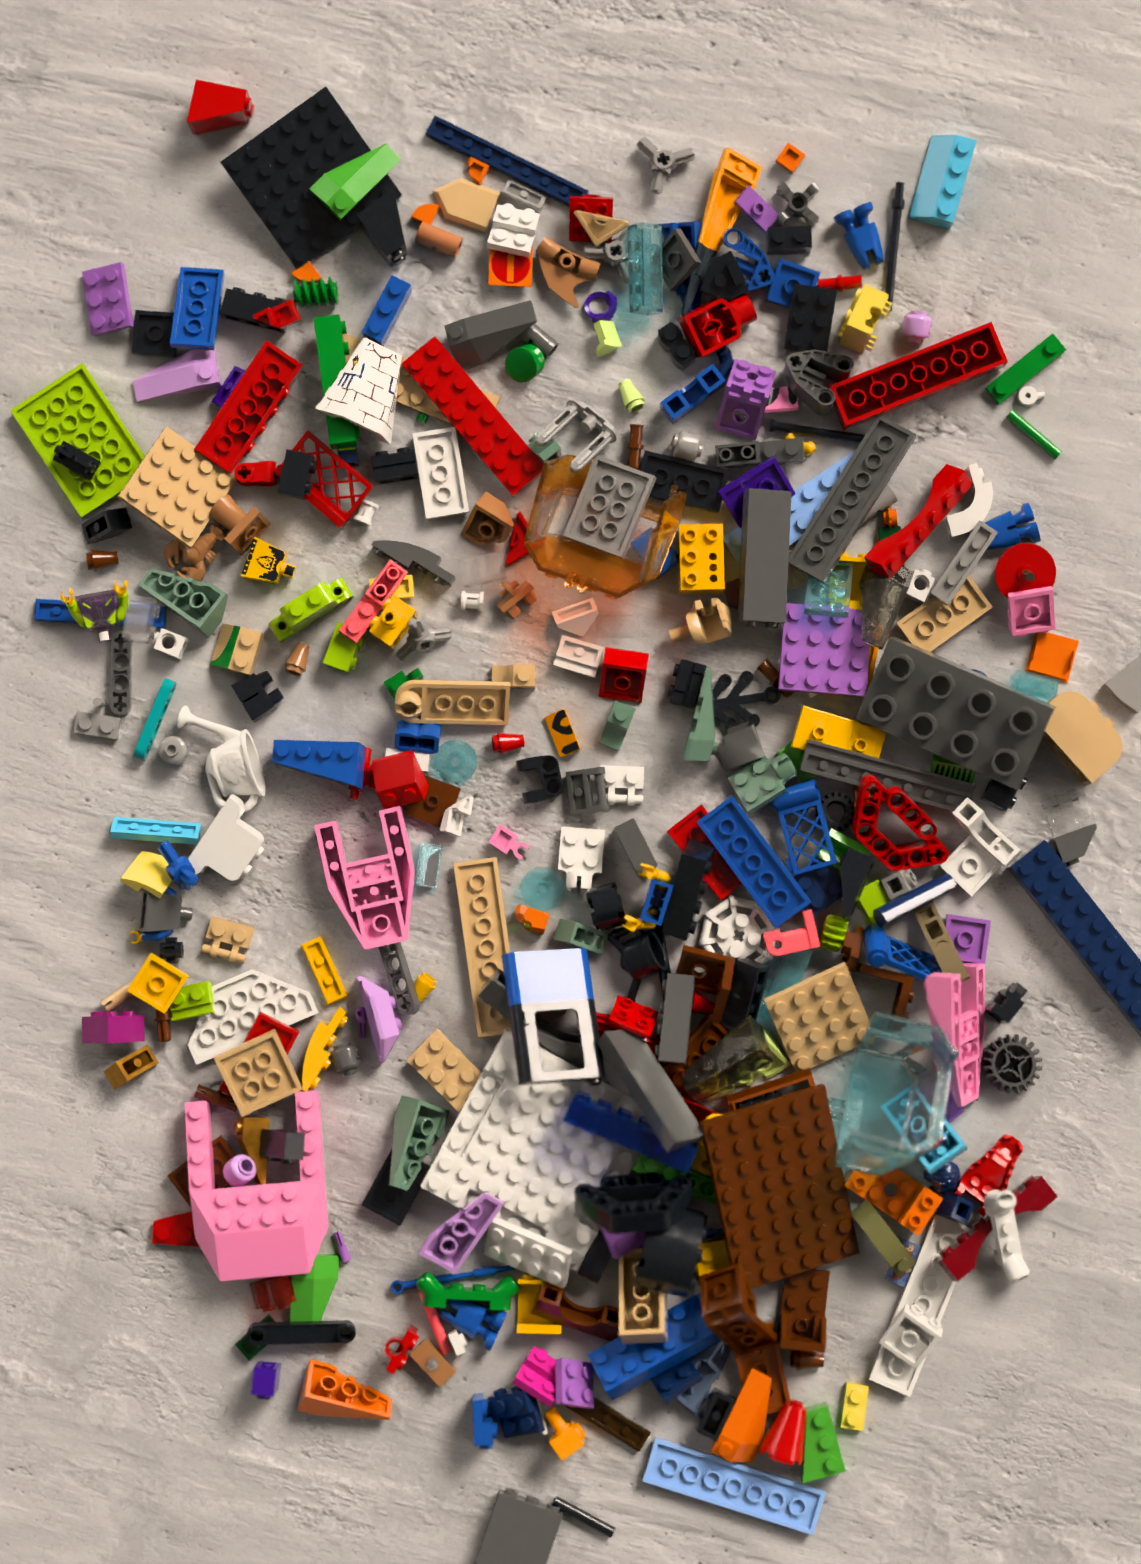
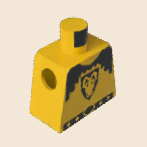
M254 537L241 576L246 580L278 584L281 575L293 579L296 566L286 563L288 555L284 551Z

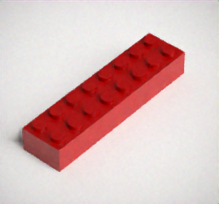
M989 322L830 385L828 389L832 390L835 394L833 407L842 429L845 431L875 419L878 414L883 416L1004 368L1008 360L992 322Z

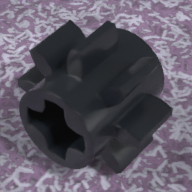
M177 937L165 938V942L160 943V958L166 959V962L178 963V958L184 957L183 942H177Z

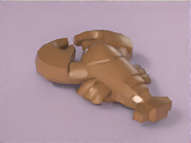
M211 525V532L198 537L190 549L178 540H172L165 546L163 552L164 559L170 568H175L172 561L173 557L176 559L175 563L179 564L181 550L183 551V562L195 564V567L181 568L182 571L188 573L187 575L177 571V576L190 577L200 582L205 578L204 559L208 564H211L217 556L211 549L217 540L224 541L225 538L223 535L224 531L220 526Z

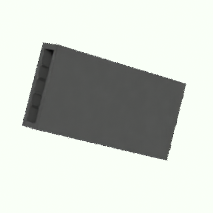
M510 1488L500 1489L475 1564H547L563 1517L560 1507L552 1506L553 1503H548L547 1505L539 1503V1499L527 1495L526 1498L519 1496L517 1491Z

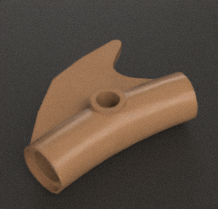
M545 237L537 247L536 253H538L547 285L562 300L578 308L579 303L573 293L574 288L581 283L596 282L601 263L579 256L560 246L549 237Z

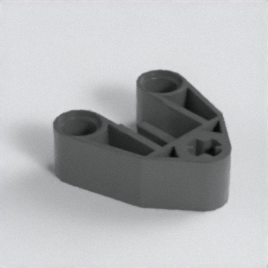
M808 350L789 354L783 373L795 396L817 415L827 416L832 411L835 394L832 390L822 386L825 378L836 382L850 378L854 362L852 358L846 355L820 350Z

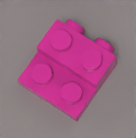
M533 1346L512 1383L548 1407H551L556 1399V1360L549 1356L545 1349Z

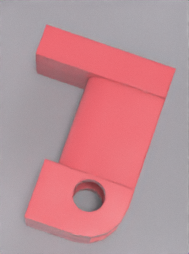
M812 909L802 912L805 925L803 928L780 933V929L763 933L765 947L770 955L782 956L820 947ZM775 941L780 942V949L774 948L773 943Z

